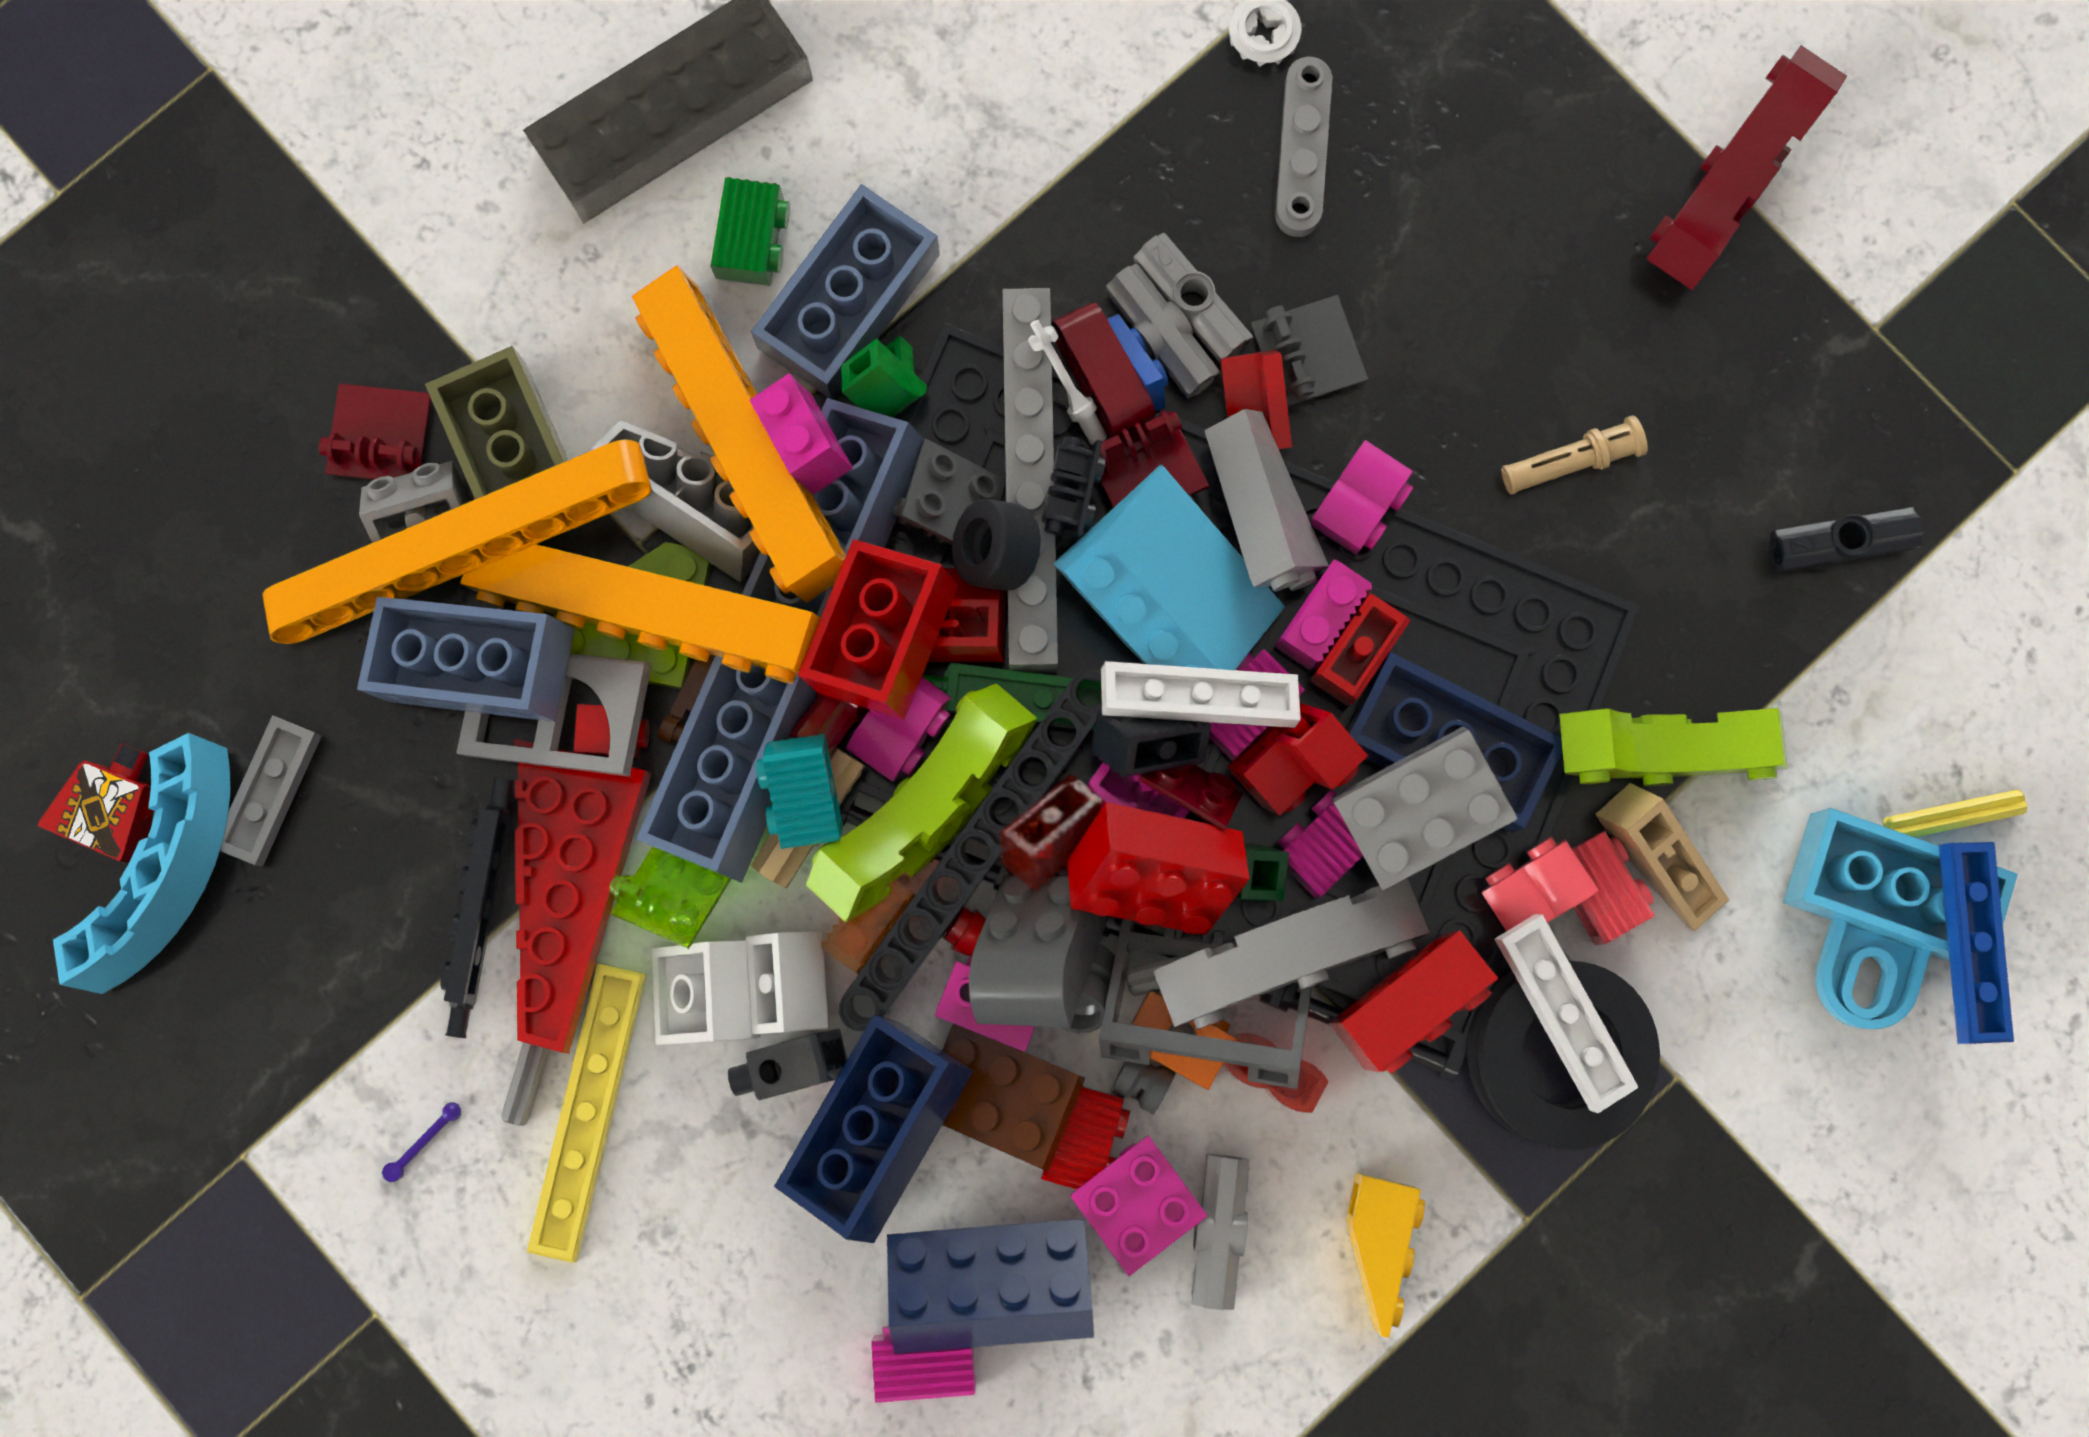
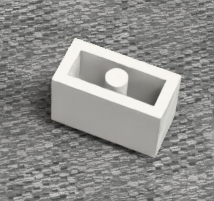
M822 931L780 932L746 936L752 1034L829 1028Z

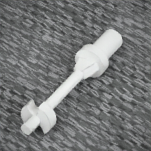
M1039 320L1031 322L1030 326L1035 336L1031 335L1028 342L1033 351L1044 349L1067 391L1070 406L1067 413L1071 420L1079 423L1091 445L1097 440H1102L1103 442L1107 438V434L1095 414L1096 404L1091 397H1084L1075 388L1051 342H1055L1058 339L1054 327L1048 326L1043 328Z

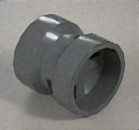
M1125 1061L1110 1092L1121 1098L1131 1097L1138 1100L1141 1109L1154 1115L1163 1101L1176 1072L1164 1065L1155 1067L1152 1064L1145 1065Z

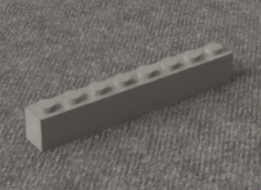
M1050 288L1003 289L1006 502L1020 504L1029 509L1038 522L1041 535L1040 556L1034 572L1025 584L1016 590H1008L1009 670L1038 674L1057 673L1056 567L1053 564L1056 561L1055 535L1046 533L1044 531L1045 523L1041 521L1046 498L1050 496L1047 493L1048 487L1054 486V482L1050 479L1051 473L1054 472L1052 364L1044 349L1033 351L1028 342L1031 335L1035 336L1030 326L1031 322L1039 320L1043 328L1051 326Z

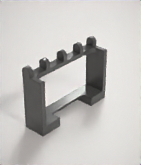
M1122 919L1099 1036L1102 1058L1150 1065L1152 1051L1248 1066V1081L1293 1089L1298 1088L1312 986L1302 989L1300 993L1292 1050L1118 1023L1126 982V971L1128 970L1132 951L1139 950L1186 957L1206 948L1213 949L1224 945L1225 931L1215 930L1212 944L1175 939L1176 929L1166 927L1164 937L1133 932L1134 921Z

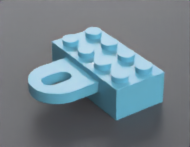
M1833 808L1810 813L1783 903L1831 920L1816 969L1818 995L1827 1011L1843 1024L1859 1029H1882L1892 1026L1901 1021L1913 1008L1930 955L1949 962L1938 845ZM1997 867L2002 923H2004L2018 874ZM1870 957L1879 964L1881 975L1872 1003L1868 1007L1862 1008L1855 1003L1852 990L1861 962L1865 958Z

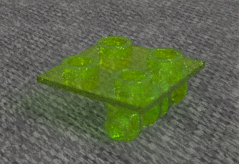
M652 847L634 876L626 874L623 877L616 876L612 880L610 892L614 894L617 904L611 914L689 949L730 883L731 878Z

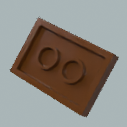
M953 1024L942 1050L972 1069L973 1073L944 1121L943 1126L1035 1167L1049 1171L1085 1077Z

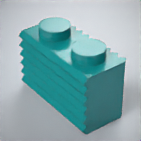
M826 735L801 736L796 739H781L777 742L770 741L766 743L762 756L763 759L756 761V771L760 788H769L772 805L766 806V821L770 835L778 834L781 849L841 840L843 823Z

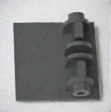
M1338 295L1285 311L1282 305L1276 306L1266 311L1267 318L1251 322L1260 352L1276 350L1282 355L1287 407L1369 380Z
M925 438L920 448L906 498L900 497L893 508V514L899 517V523L903 525L908 523L918 529L922 528L924 529L923 534L925 536L931 537L934 534L936 535L937 542H946L952 545L958 519L966 507L980 499L1001 501L1006 480Z

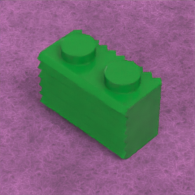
M725 178L710 265L716 279L770 286L773 272L780 273L783 261V246L778 245L777 242L780 228L787 229L790 218V202L784 201L780 185L768 182L761 183L757 180L752 182L748 179Z

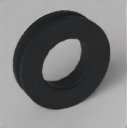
M1568 960L1639 1087L1603 1111L1596 1113L1589 1110L1582 1096L1572 1101L1553 1103L1534 1092L1524 1076L1520 1055L1524 1034L1537 1015L1513 971H1510L1489 989L1492 994L1478 1005L1469 1029L1467 1041L1468 1068L1473 1087L1485 1109L1499 1124L1510 1132L1524 1139L1558 1149L1576 1150L1595 1147L1623 1133L1637 1120L1647 1106L1655 1089L1660 1067V1046L1657 1029L1653 1017L1641 996L1624 979L1606 968L1591 963Z

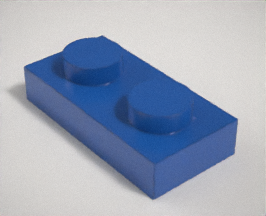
M1119 314L1108 318L1109 324L1152 400L1154 410L1158 411L1164 408V387L1168 385V378L1162 364L1157 359L1152 361L1149 358L1144 341L1136 328L1129 329Z

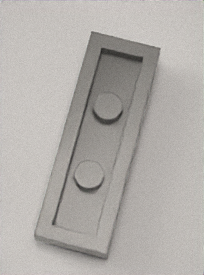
M272 715L229 809L220 851L253 865L263 867L322 735Z

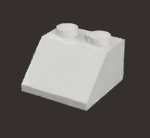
M711 941L651 949L656 1045L761 1038V1034H752L747 941Z

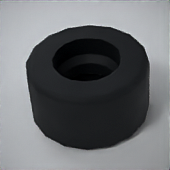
M994 499L976 500L966 507L958 519L952 542L954 567L960 578L971 586L1001 591L1016 590L1025 584L1034 572L1040 556L1041 535L1038 522L1033 513L1020 504Z

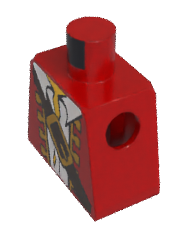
M121 743L110 768L84 760L70 776L37 826L115 860L129 863L138 842L148 837L155 813L154 810L148 809L151 786L138 780L149 754Z

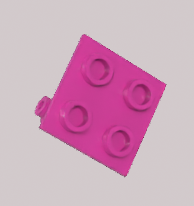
M1149 1135L1137 1144H1130L1119 1153V1158L1070 1194V1197L1128 1276H1131L1208 1216Z

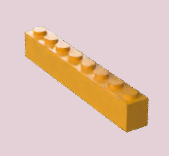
M676 265L631 296L640 312L635 319L644 334L650 340L654 339L659 347L653 351L659 364L669 375L673 374L677 383L672 386L675 395L686 409L693 411L696 419L691 421L694 431L704 444L711 445L715 455L710 457L713 467L724 481H730L735 490L730 494L731 501L744 518L749 517L754 529L749 534L754 544L763 555L767 556L769 554L774 564V567L769 570L773 580L783 593L787 594L791 591L805 603H808L835 584L846 554L813 494L790 475L750 402V399L756 396L757 392L700 288Z
M537 544L463 574L460 583L477 592L476 601L495 608L503 609L505 602L516 604V611L557 615V620L576 629L583 630L585 622L597 625L596 631L598 633L615 639L624 640L626 633L639 636L638 643L662 651L666 650L667 644L680 646V654L707 662L710 654L722 657V664L727 667L750 673L752 665L765 668L766 676L790 684L794 683L795 677H799L797 674L820 620L819 616L810 611Z

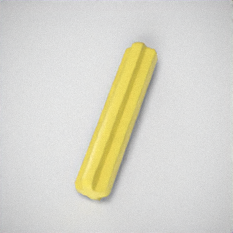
M2012 790L1886 817L1883 819V826L1912 837H1919L2023 815L2027 812L2025 795L2021 790Z

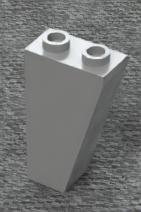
M1243 409L1204 430L1253 587H1272L1274 592L1289 587L1291 591H1295L1317 581L1315 573L1329 567L1263 412Z

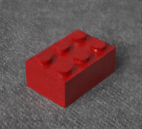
M853 539L797 675L819 694L905 720L958 584L941 564Z
M1109 802L1104 804L1067 860L1071 909L1090 912L1098 916H1111L1136 921L1144 925H1156L1182 930L1189 934L1207 935L1250 879L1243 831L1230 828L1222 830L1216 825Z
M1460 930L1444 933L1328 1024L1364 1070L1384 1072L1387 1070L1389 1073H1393L1414 1056L1409 1049L1418 1041L1422 1042L1427 1039L1428 1042H1432L1445 1033L1453 1025L1448 1018L1456 1011L1460 1012L1466 1009L1469 1012L1484 1002L1492 994L1487 987L1498 978Z

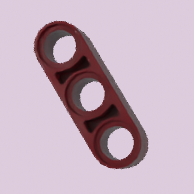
M1089 303L1051 321V326L1054 327L1058 335V339L1055 341L1058 349L1084 396L1091 397L1096 404L1095 414L1105 433L1110 438L1121 435V429L1126 428L1129 431L1134 429L1135 423L1139 422L1142 425L1155 418L1154 406L1144 384L1097 303Z

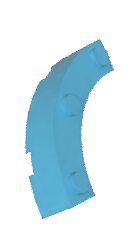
M187 733L149 752L151 791L148 809L155 811L149 835L138 842L134 854L120 878L121 889L106 908L98 906L75 927L53 939L60 985L99 994L109 991L140 971L157 956L187 920L206 888L224 838L230 801V766L226 747Z

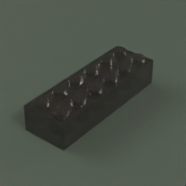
M731 0L524 128L523 131L552 178L584 224L813 81L807 55L769 0Z

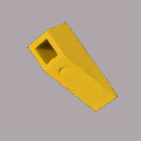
M1356 1172L1345 1221L1374 1330L1382 1337L1389 1338L1392 1326L1398 1327L1402 1319L1404 1298L1398 1295L1402 1277L1409 1278L1413 1268L1415 1250L1409 1248L1412 1229H1419L1422 1224L1425 1200L1419 1199L1421 1190L1414 1186Z

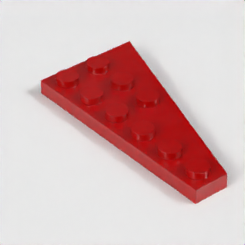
M514 738V746L533 748L534 743ZM560 749L557 750L558 752L572 753V752H568V751H564V750H560ZM518 763V780H514L515 799H518V828L515 830V884L520 930L516 931V949L520 950V979L517 981V1041L569 1054L651 778V773L632 767L629 777Z

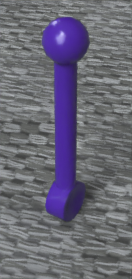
M455 1102L447 1103L443 1107L442 1115L399 1160L388 1163L383 1167V1178L387 1182L400 1180L404 1175V1167L449 1121L452 1122L459 1119L461 1116L460 1106Z

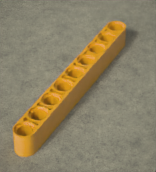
M617 440L268 587L262 593L270 639L280 644H292L307 640L374 612L377 597L408 598L646 498L651 493L652 487L640 444L634 440Z

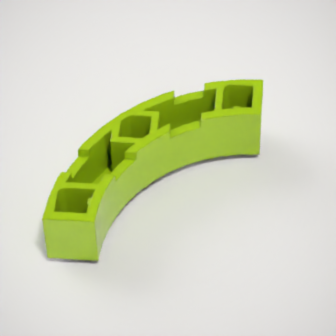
M997 683L965 694L957 704V714L949 728L912 777L904 779L895 789L893 797L861 825L841 837V840L825 843L814 854L812 859L813 867L806 886L845 922L857 917L887 898L892 889L888 885L904 872L912 878L934 859L965 827L993 788L988 783L1001 764L1005 768L1008 767L1022 749L1038 718Z
M1610 708L1559 714L1565 773L1579 776L1580 784L1609 782L1610 778H1643V785L1646 787L1673 784V777L1747 773L1748 781L1777 778V770L1788 769L1782 712L1779 708L1717 713L1718 722L1693 724L1691 719H1687L1686 714H1652L1631 718V713L1614 711Z

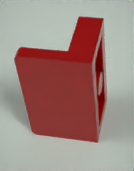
M1272 350L1222 358L1220 365L1227 418L1243 409L1261 411L1278 449L1292 448L1281 353Z

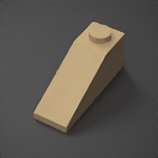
M1629 783L1595 814L1610 837L1614 836L1622 843L1629 856V861L1691 930L1696 931L1729 901V898L1663 798Z

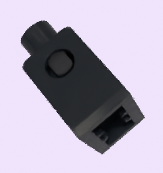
M840 1028L810 1034L746 1052L747 1063L728 1069V1081L733 1094L740 1096L755 1092L757 1100L760 1101L836 1080L848 1059Z

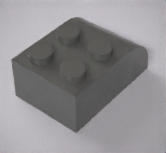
M1003 876L971 959L969 995L972 1012L977 1024L1071 1027L1108 916H1098L1090 912L1071 909L1068 876Z

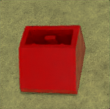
M945 568L958 584V587L928 662H1004L1007 591L971 586L960 578L955 568Z

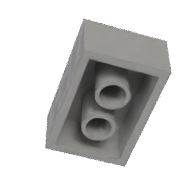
M1464 726L1332 796L1338 811L1382 891L1518 819L1470 730Z

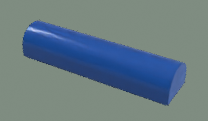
M1995 842L1940 844L1938 847L1957 1044L2014 1042Z

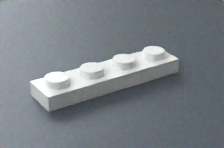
M1105 661L1101 669L1102 715L1295 728L1301 720L1298 675Z
M1534 914L1495 938L1496 943L1589 1110L1599 1113L1639 1088L1542 914Z

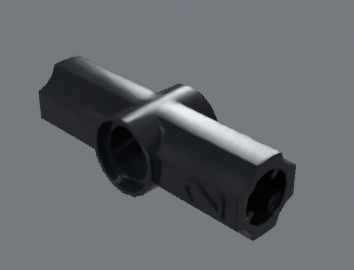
M1913 507L1863 516L1848 514L1838 520L1772 531L1770 533L1768 549L1771 562L1775 565L1778 572L1825 564L1843 565L1855 559L1918 549L1922 546L1924 529L1921 516L1917 515ZM1839 530L1846 532L1851 537L1852 549H1848L1841 544L1838 534Z

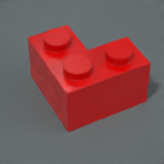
M1300 703L1301 720L1295 728L1269 726L1227 768L1264 809L1279 816L1283 812H1289L1300 805L1306 796L1305 791L1314 782L1332 790L1345 785L1355 777L1359 771L1358 765L1368 755L1332 713Z

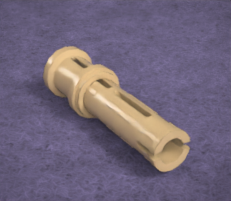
M1631 415L1624 419V423L1602 431L1596 428L1588 430L1583 435V440L1546 451L1510 465H1504L1501 469L1502 479L1509 494L1513 495L1518 491L1590 466L1594 469L1603 470L1608 468L1612 461L1633 454L1636 457L1646 455L1648 450L1646 435L1640 421L1636 416Z

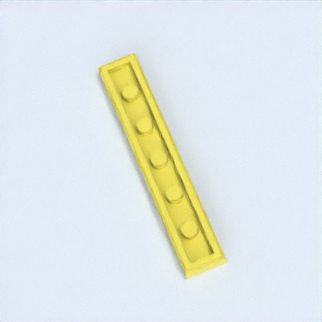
M597 963L527 1248L528 1253L572 1263L578 1261L647 977L645 973Z

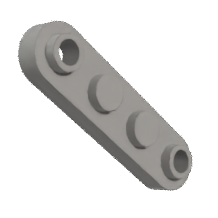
M1303 57L1296 60L1290 66L1285 81L1275 219L1278 227L1284 233L1293 237H1303L1312 233L1317 228L1323 212L1332 73L1329 66L1316 57ZM1307 73L1313 74L1317 81L1308 83L1302 76ZM1296 203L1304 204L1308 211L1304 214H1298L1293 210L1292 205Z

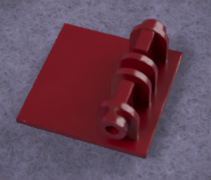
M339 384L331 434L329 437H321L319 441L320 455L327 456L325 474L375 480L384 476L392 478L412 473L420 467L431 404L429 393Z
M1162 411L1160 416L1142 425L1137 422L1134 424V429L1129 431L1126 428L1121 429V435L1102 442L1099 456L1105 458V468L1101 484L1113 508L1160 465L1164 466L1189 496L1210 488L1181 431L1182 424L1175 411L1167 413Z
M1197 765L1141 774L1138 779L1192 811V816L1204 823L1216 825L1222 830H1225L1243 795V792L1236 789L1235 784L1228 777L1216 772L1209 773Z

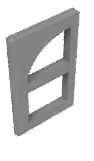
M569 654L556 722L538 721L533 748L484 743L489 714L465 711L456 754L467 757L630 777L651 665L646 661ZM572 679L580 680L592 688L605 708L610 727L609 758L557 751Z

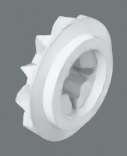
M1243 0L1234 9L1228 27L1231 46L1237 49L1242 60L1248 58L1257 62L1259 67L1271 62H1276L1279 65L1283 58L1287 57L1290 53H1294L1301 36L1299 15L1286 0ZM1257 19L1266 28H1276L1272 31L1271 44L1265 40L1263 35L1256 37L1253 35L1257 31Z

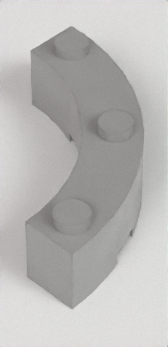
M1407 878L1383 891L1380 886H1377L1350 899L1349 896L1339 898L1235 936L1238 947L1234 948L1233 943L1230 942L1213 949L1206 948L1155 969L1153 972L1174 1027L1194 1022L1196 1029L1199 1030L1223 1021V1010L1297 981L1302 990L1328 980L1327 971L1385 951L1388 959L1416 949L1413 940L1429 934L1430 931Z

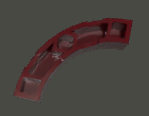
M1800 45L1791 59L1782 54L1765 77L1766 80L1772 83L1727 146L1723 149L1716 145L1702 163L1700 169L1706 172V175L1676 217L1672 219L1666 215L1649 239L1656 243L1646 259L1693 290L1720 256L1739 227V222L1743 216L1752 208L1780 170L1781 164L1792 150L1786 144L1792 136L1799 141L1802 140L1838 93L1847 75L1802 45Z

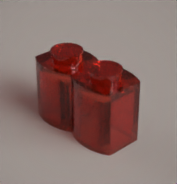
M1236 1033L1234 1036L1237 1038L1236 1042L1278 1048L1269 1040L1258 1035ZM1304 1060L1301 1061L1297 1089L1248 1081V1066L1223 1063L1222 1065L1223 1069L1237 1081L1252 1087L1263 1088L1280 1105L1304 1113H1313L1329 1082L1317 1067Z

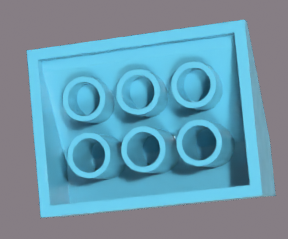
M1163 465L1158 466L1053 563L1143 664L1236 670L1285 608L1269 587H1253L1243 557Z

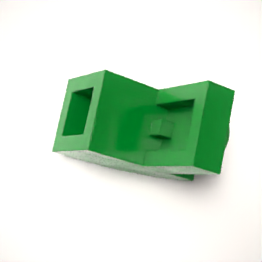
M902 336L897 337L887 346H884L876 338L841 365L842 393L859 408L892 418L922 397L927 390V385L914 374L913 347Z

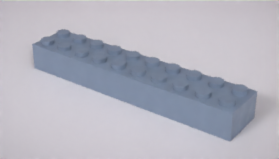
M827 398L821 412L853 469L813 496L845 554H847L853 539L885 548L898 517L893 514V508L900 497L906 498L924 438L909 422ZM760 552L742 595L810 611L821 618L833 586L808 603H805L791 591L785 594L780 590L769 570L774 567V564L769 554L765 556ZM715 656L636 840L742 883L767 826L766 806L772 805L769 788L761 789L759 786L756 761L763 759L762 756L766 743L789 739V734L816 700V691L800 677H795L793 684L785 683L766 676L765 668L752 665L750 673L723 665V658Z

